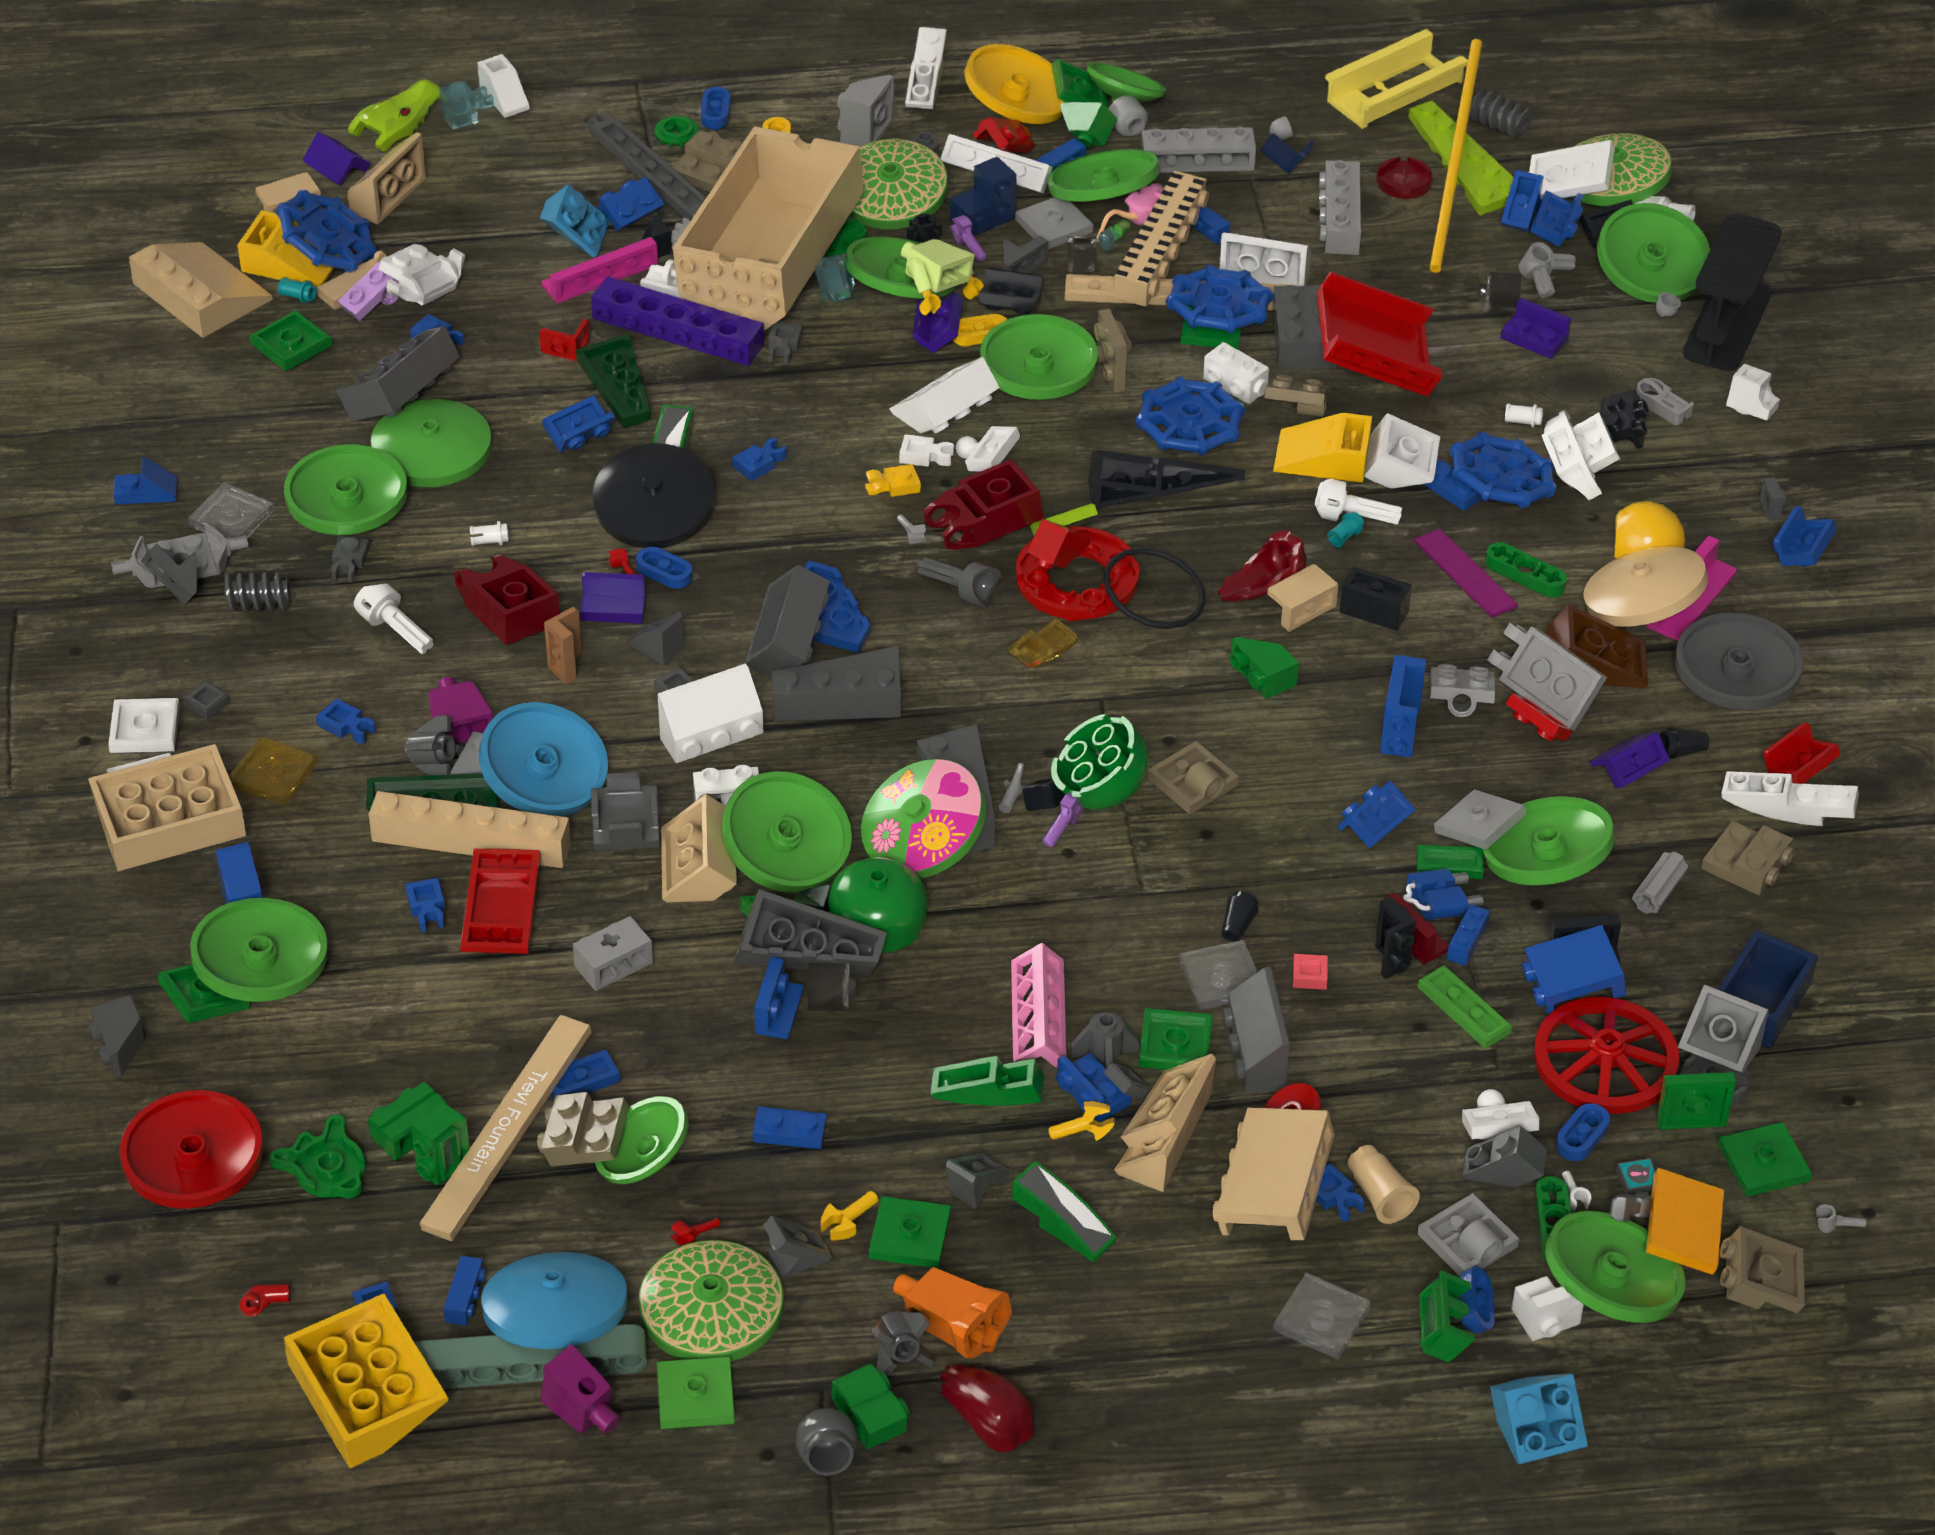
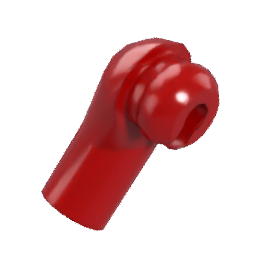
M255 1285L240 1300V1310L246 1316H256L271 1303L290 1302V1285Z

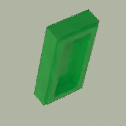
M1417 845L1416 871L1422 872L1446 868L1452 874L1466 872L1469 879H1483V849L1479 847Z

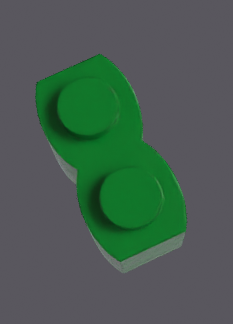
M868 1364L832 1381L831 1397L838 1410L850 1417L857 1429V1437L865 1448L871 1449L907 1431V1419L910 1417L908 1407L902 1398L897 1399L891 1392L890 1382L883 1371L878 1372L872 1364Z

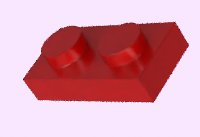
M1512 693L1506 702V705L1514 710L1513 716L1527 725L1530 722L1538 727L1536 732L1551 742L1554 738L1567 741L1573 732L1572 729L1524 696Z

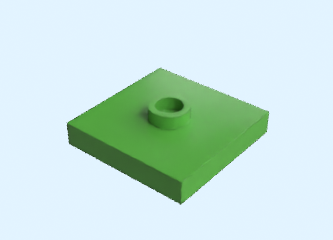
M730 1356L657 1362L661 1429L735 1424Z

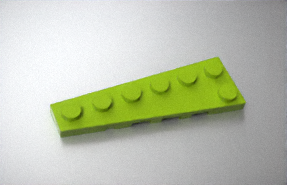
M1433 101L1409 108L1408 118L1424 140L1428 142L1432 151L1440 155L1442 158L1441 163L1445 169H1448L1456 122ZM1466 133L1457 185H1461L1464 188L1466 198L1477 213L1483 215L1506 206L1514 177Z

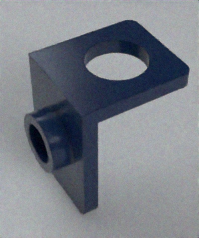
M1273 133L1262 146L1261 151L1289 174L1306 156L1315 141L1311 140L1298 154Z

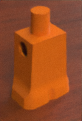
M932 1267L919 1281L906 1274H901L893 1286L894 1293L904 1298L907 1312L922 1313L928 1318L930 1325L925 1331L950 1344L958 1353L966 1358H975L984 1352L991 1353L995 1349L997 1340L1007 1326L1012 1314L1008 1293L976 1285L935 1267Z

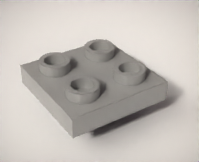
M1440 664L1438 667H1431L1430 698L1446 699L1448 709L1453 715L1467 717L1474 712L1477 702L1494 703V672H1488L1489 670L1484 667H1471L1469 670L1457 669L1456 666L1450 664ZM1458 694H1465L1470 697V700L1465 704L1456 703L1453 699Z
M1473 1193L1418 1225L1417 1234L1459 1276L1462 1272L1474 1266H1479L1482 1269L1516 1249L1519 1243V1238Z

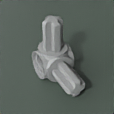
M1534 242L1520 261L1518 267L1524 277L1534 280L1538 294L1541 298L1545 299L1553 296L1555 293L1549 274L1553 270H1573L1576 258L1570 254H1555L1548 245Z

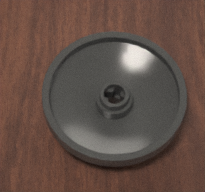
M1719 613L1701 618L1684 630L1677 643L1675 665L1683 683L1704 700L1726 708L1753 710L1778 704L1787 699L1796 690L1801 680L1803 655L1795 639L1777 624L1750 614Z

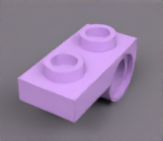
M380 262L372 267L338 300L340 306L358 321H361L380 301L385 305H390L399 298L388 294L386 288L388 280L391 279L398 284L399 281L380 271Z

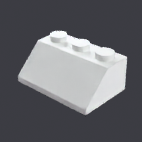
M1222 233L1220 269L1239 272L1247 270L1251 272V276L1259 283L1306 286L1311 260V249L1308 245Z
M980 357L950 370L889 409L893 415L922 434L932 430L935 434L950 425L948 420L952 417L958 420L971 412L969 408L971 405L976 404L978 407L991 400L992 396L990 394L1000 387L984 358Z
M746 664L658 693L660 739L675 763L763 733V710Z

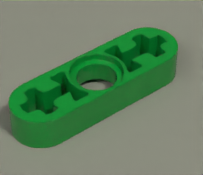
M1495 542L1487 547L1485 564L1490 570L1546 597L1555 598L1564 594L1567 575L1561 569L1503 542ZM1528 567L1531 568L1533 572H1522L1519 570V568Z
M1554 1176L1541 1178L1536 1184L1534 1195L1542 1257L1546 1263L1545 1245L1554 1227L1549 1225L1546 1219L1549 1217L1561 1219L1571 1214L1567 1185L1562 1179ZM1547 1191L1552 1192L1556 1196L1555 1204H1550V1197Z

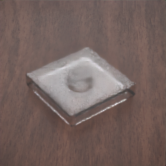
M223 482L188 517V525L205 532L204 523H208L220 532L224 538L231 539L244 535L248 537L274 511V504L271 501Z
M1244 940L1183 952L1179 955V962L1200 1010L1228 1004V993L1257 973Z
M1306 1273L1275 1320L1273 1331L1339 1359L1370 1310L1371 1301Z

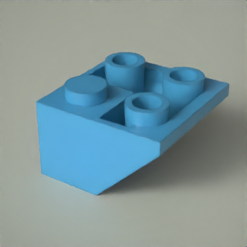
M569 184L546 200L540 219L561 237L593 258L598 255L609 219Z
M1573 1374L1524 1377L1490 1386L1497 1423L1518 1464L1588 1447Z

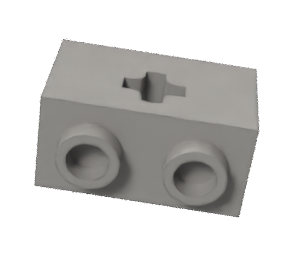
M631 916L619 922H614L608 927L573 943L574 966L595 991L653 963L652 941Z

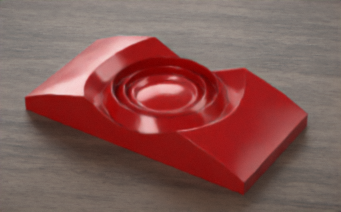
M474 848L460 945L461 952L528 954L533 935L535 901L538 895L540 850Z

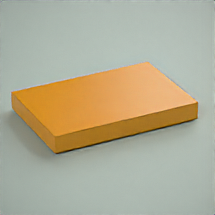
M1657 1168L1653 1175L1646 1253L1713 1275L1718 1268L1724 1190Z

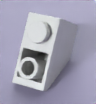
M503 54L478 62L480 90L505 118L529 110V103L516 70Z

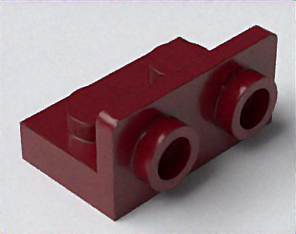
M1396 892L1384 898L1386 899L1391 896L1401 906L1406 907L1410 915L1416 920L1412 954L1423 965L1448 952L1449 945L1438 935L1434 926L1430 922H1426L1409 902L1404 901Z

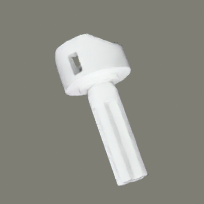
M1328 479L1319 484L1314 504L1320 516L1331 521H1337L1339 515L1345 511L1347 513L1356 512L1363 517L1398 525L1402 507L1347 495L1346 482L1335 479Z
M388 583L364 586L357 594L353 605L367 622L374 626L386 622L421 654H425L428 649L433 647V639L398 608L401 596ZM368 602L371 605V608L364 603Z

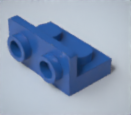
M1391 781L1382 788H1379L1376 784L1362 796L1365 802L1359 805L1355 801L1341 813L1345 819L1337 828L1342 831L1349 825L1370 849L1416 809Z
M770 958L754 1006L755 1034L783 1039L790 1037L804 993V986L789 982V974L784 973V959Z
M1091 1053L1072 1063L1066 1056L1058 1058L1056 1080L1063 1091H1068L1077 1100L1080 1109L1084 1113V1102L1086 1101L1101 1102L1110 1106V1112L1095 1116V1121L1101 1122L1131 1105L1132 1096L1124 1094L1104 1073L1106 1068Z

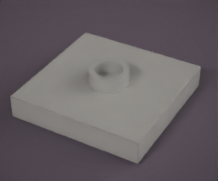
M1053 197L1015 212V220L1033 239L1042 236L1048 240V249L1093 232V223L1071 201Z
M1474 789L1436 821L1434 828L1437 834L1486 850L1527 814L1525 805Z

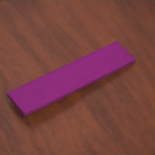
M1440 529L1414 538V543L1466 592L1469 598L1474 600L1492 618L1518 608V603Z

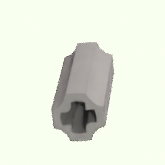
M1675 851L1663 853L1633 895L1632 900L1636 903L1637 909L1645 914H1657L1688 870L1689 866L1686 864L1684 856Z

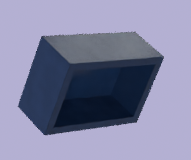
M1755 930L1717 990L1769 1010L1762 1045L1772 1048L1811 986L1818 956Z

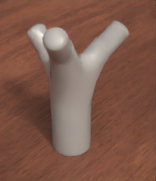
M1018 763L1011 783L1008 780L1003 782L1006 792L999 804V810L1004 813H1010L1016 799L1023 794L1022 788L1025 786L1021 785L1023 763Z

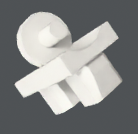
M669 259L665 266L651 265L647 276L640 281L642 287L682 298L678 294L674 260Z

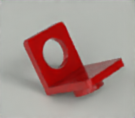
M584 319L574 335L541 328L539 331L541 352L577 361L575 350L586 347L590 343L589 320Z

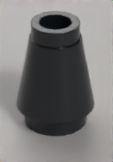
M1669 727L1667 731L1660 733L1661 741L1670 759L1707 751L1709 748V737L1706 732Z
M1237 891L1228 898L1221 932L1224 939L1230 942L1240 941V938L1259 912L1256 897L1244 891Z

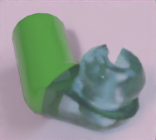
M1120 220L1102 231L1097 239L1100 241L1099 248L1101 250H1112L1114 248V241L1130 231V223L1127 220Z

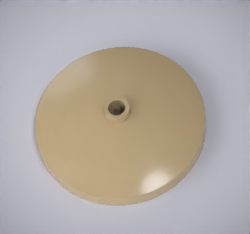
M1674 546L1642 549L1621 556L1599 569L1585 586L1584 600L1590 615L1611 625L1629 627L1650 624L1671 617L1693 604L1707 587L1708 572L1702 557L1692 550Z

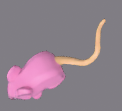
M1152 183L1151 186L1146 185L1140 188V192L1133 191L1125 200V203L1129 206V212L1119 209L1109 211L1103 219L1093 246L1100 240L1105 226L1112 215L1116 214L1137 225H1144L1164 187L1159 183Z

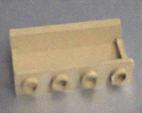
M1247 1108L1244 1121L1238 1125L1236 1147L1230 1151L1228 1173L1222 1177L1220 1199L1215 1201L1213 1206V1218L1215 1222H1218L1222 1235H1230L1233 1223L1278 1225L1287 1227L1290 1240H1305L1335 1135L1328 1111Z

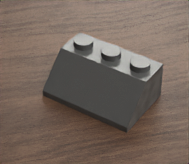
M1264 967L1228 993V1005L1226 1008H1222L1224 1028H1230L1231 1032L1228 1034L1230 1054H1236L1237 1058L1234 1060L1236 1080L1242 1079L1245 1093L1280 1090L1286 1087L1290 1043L1271 967Z

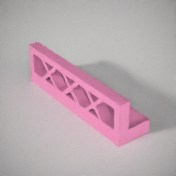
M1041 943L1011 960L1013 1062L1036 1059L1041 1056L1057 1068L1058 1058L1062 1056L1067 1057L1064 959ZM1032 963L1026 975L1023 976V967ZM1032 985L1033 990L1027 1000L1024 1001V996ZM1031 1011H1033V1017L1028 1025L1024 1027V1022ZM1033 1036L1034 1046L1025 1051V1047Z

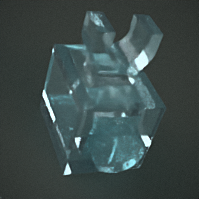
M464 80L439 88L441 114L452 130L478 122L477 108L494 106L493 97L491 94L487 95V88L485 86L478 87L472 91Z
M846 254L822 258L815 268L823 301L833 300V302H841L851 297L855 283L853 276L847 270Z

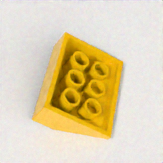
M385 1294L284 1337L288 1365L349 1469L385 1453L448 1402V1396Z

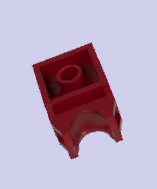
M1012 459L959 480L957 487L945 491L923 511L924 521L928 527H948L942 535L944 546L950 550L980 546L1029 526L1043 518L1040 490ZM939 508L946 509V512L939 518L931 519L935 510ZM963 531V535L959 540L950 542V538L955 532Z
M500 554L491 557L493 565L490 572L477 573L465 568L454 571L455 585L463 597L465 607L505 645L545 631L544 622L559 615V594L526 564L521 565L519 562Z

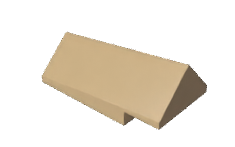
M1213 1054L1163 1071L1121 1135V1138L1129 1148L1114 1169L1118 1175L1164 1192L1212 1094L1216 1058Z

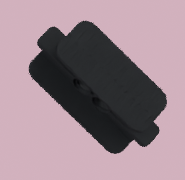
M1741 214L1729 215L1724 220L1696 279V288L1700 292L1708 294V297L1683 348L1684 358L1694 363L1725 371H1733L1740 366L1772 295L1771 287L1761 282V279L1781 238L1782 229L1777 224Z

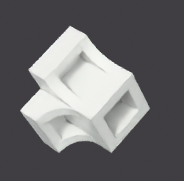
M1743 364L1733 375L1726 406L1734 408L1741 414H1750L1767 421L1778 409L1780 398L1772 393V388L1769 385L1772 373Z
M1545 1276L1515 1287L1512 1311L1531 1340L1535 1341L1543 1337H1553L1562 1330L1579 1325L1584 1304L1569 1294L1563 1286L1555 1288L1549 1278Z

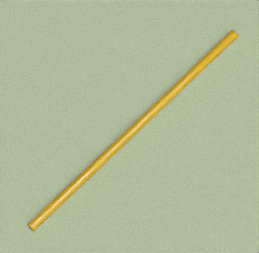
M1479 39L1472 40L1430 263V271L1434 273L1441 271L1482 48V41Z

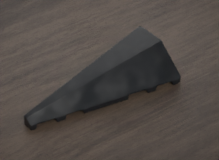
M1094 450L1091 454L1088 478L1091 504H1095L1097 509L1241 481L1245 478V470L1166 458H1152Z

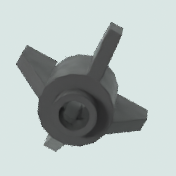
M435 716L412 733L406 741V756L413 765L428 775H450V764L445 763L452 760L455 753H461L465 747L455 746L453 737L444 733L451 732V716Z
M1100 1012L1090 1019L1089 1024L1071 1042V1057L1085 1056L1090 1051L1098 1061L1104 1062V1067L1107 1068L1121 1051L1122 1053L1139 1052V1037L1118 1015L1110 1012Z
M893 1311L880 1318L872 1329L875 1337L879 1339L878 1372L883 1371L888 1378L897 1367L895 1361L905 1363L913 1360L915 1357L921 1363L932 1367L935 1361L931 1354L921 1345L920 1336L930 1325L925 1315L922 1313Z

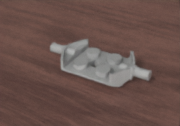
M204 523L205 533L156 543L161 548L167 549L174 556L176 563L185 561L193 552H196L197 579L219 575L224 572L228 556H231L230 551L248 548L246 535L231 539L224 538L220 532L208 523ZM140 536L129 560L111 562L113 575L132 572L133 576H137L146 587L156 588L165 586L141 562V559L156 543L145 545L143 536Z

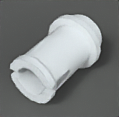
M1507 404L1505 423L1530 424L1531 428H1535V425L1541 426L1543 408H1539L1537 404H1534L1533 407Z
M497 521L495 525L470 526L471 535L483 534V536L471 537L472 546L499 543L501 546L503 542H509L507 523L501 524L500 521Z

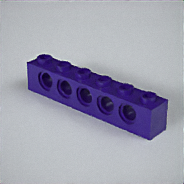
M607 276L591 296L592 317L595 320L749 366L764 346V323L622 280Z

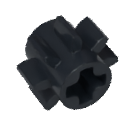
M918 214L914 217V220H909V227H907L908 240L913 239L914 242L924 243L932 239L939 240V236L942 235V224L935 223V217L930 214Z

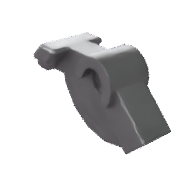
M1637 1190L1636 1194L1616 1195L1611 1199L1609 1216L1619 1222L1629 1221L1630 1214L1635 1217L1647 1218L1650 1214L1652 1197L1649 1196L1648 1192Z

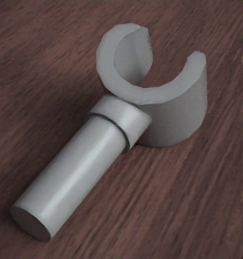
M902 514L897 517V520L907 531L910 544L926 542L924 535L926 527L924 524L913 526Z
M1823 1204L1816 1209L1818 1228L1824 1233L1832 1232L1836 1226H1866L1865 1218L1836 1215L1835 1208L1830 1205Z

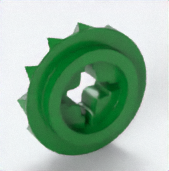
M683 116L667 117L659 121L655 126V138L659 140L660 145L668 144L670 148L674 146L682 148L684 144L699 132L698 124L694 120Z

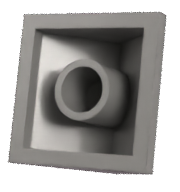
M1704 985L1678 1048L1743 1073L1761 1048L1769 1010Z

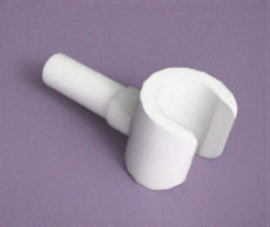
M1570 1171L1563 1172L1562 1176L1569 1189L1571 1211H1576V1200L1582 1201L1585 1208L1588 1209L1591 1201L1590 1192L1586 1188L1576 1186Z

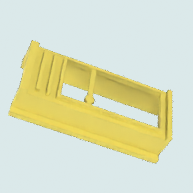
M1425 29L1326 74L1325 79L1329 81L1327 102L1363 129L1368 127L1369 122L1455 82L1462 83L1464 67L1467 66L1468 60L1461 55L1446 63H1442L1431 54L1433 34ZM1422 63L1431 68V70L1390 89L1381 83ZM1376 85L1377 89L1383 91L1370 98L1361 92Z

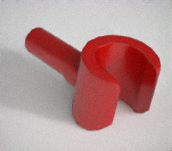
M624 548L608 551L611 569L622 567L626 574L636 575L629 564L628 555Z
M718 1218L690 1227L684 1221L678 1220L671 1227L676 1233L671 1235L670 1238L680 1246L693 1243L697 1235L719 1227L721 1223Z

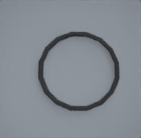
M1143 547L1124 550L1110 559L1104 571L1105 590L1113 604L1126 616L1146 626L1163 629L1186 626L1200 616L1205 605L1204 586L1195 571L1181 559L1162 550ZM1148 554L1160 556L1177 564L1191 576L1198 588L1199 603L1195 612L1184 620L1169 623L1148 620L1131 612L1117 599L1111 588L1110 573L1115 563L1126 556Z

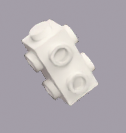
M1224 342L1205 355L1203 379L1210 383L1214 381L1221 383L1222 388L1226 392L1248 404L1265 394L1266 385L1269 382V367Z

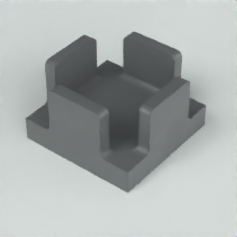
M638 772L607 774L606 788H591L594 851L660 847L657 785L642 786L640 785V774Z

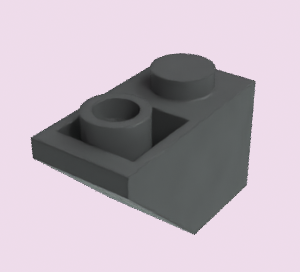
M131 995L91 1007L93 1022H89L88 1027L93 1042L100 1041L102 1046L98 1047V1052L103 1066L110 1065L115 1078L122 1076L145 1041L141 1019Z
M1520 1125L1466 1149L1462 1176L1472 1181L1519 1187L1544 1176L1547 1148Z

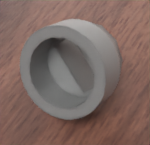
M1286 116L1276 119L1270 126V133H1274L1281 140L1293 136Z
M1661 293L1656 302V312L1661 317L1666 315L1667 318H1670L1677 313L1681 301L1671 293Z

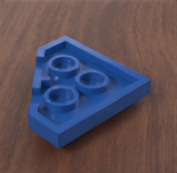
M808 561L804 568L830 581L827 589L829 599L820 612L819 620L821 625L812 640L859 653L870 635L868 619L861 614L856 599L850 589H846L837 568Z

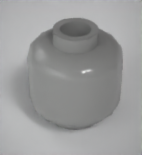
M1130 95L1119 97L1109 107V110L1118 118L1114 128L1120 135L1125 137L1134 136L1141 133L1148 121V113L1135 97Z

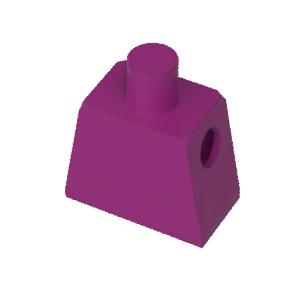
M444 677L438 682V688L431 689L428 692L431 719L435 716H451V732L444 733L451 735L455 744L468 742L473 731L484 733L487 725L493 719L490 707L473 682L467 681L457 684L453 677Z
M572 1344L544 1366L540 1401L579 1433L586 1432L595 1424L604 1434H608L620 1421V1417L609 1407L612 1391L610 1384Z

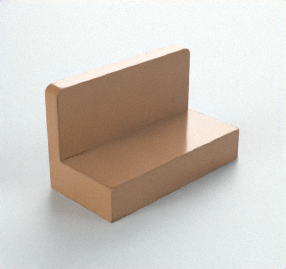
M575 607L544 622L548 669L566 685L577 679L575 658L582 654L579 611Z

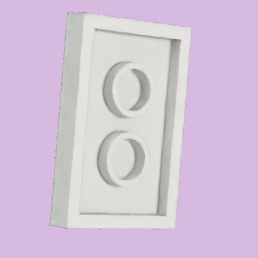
M1608 140L1534 154L1531 158L1529 173L1544 176L1541 197L1546 190L1561 198L1576 196L1577 193L1588 194L1609 190L1615 147L1612 141Z

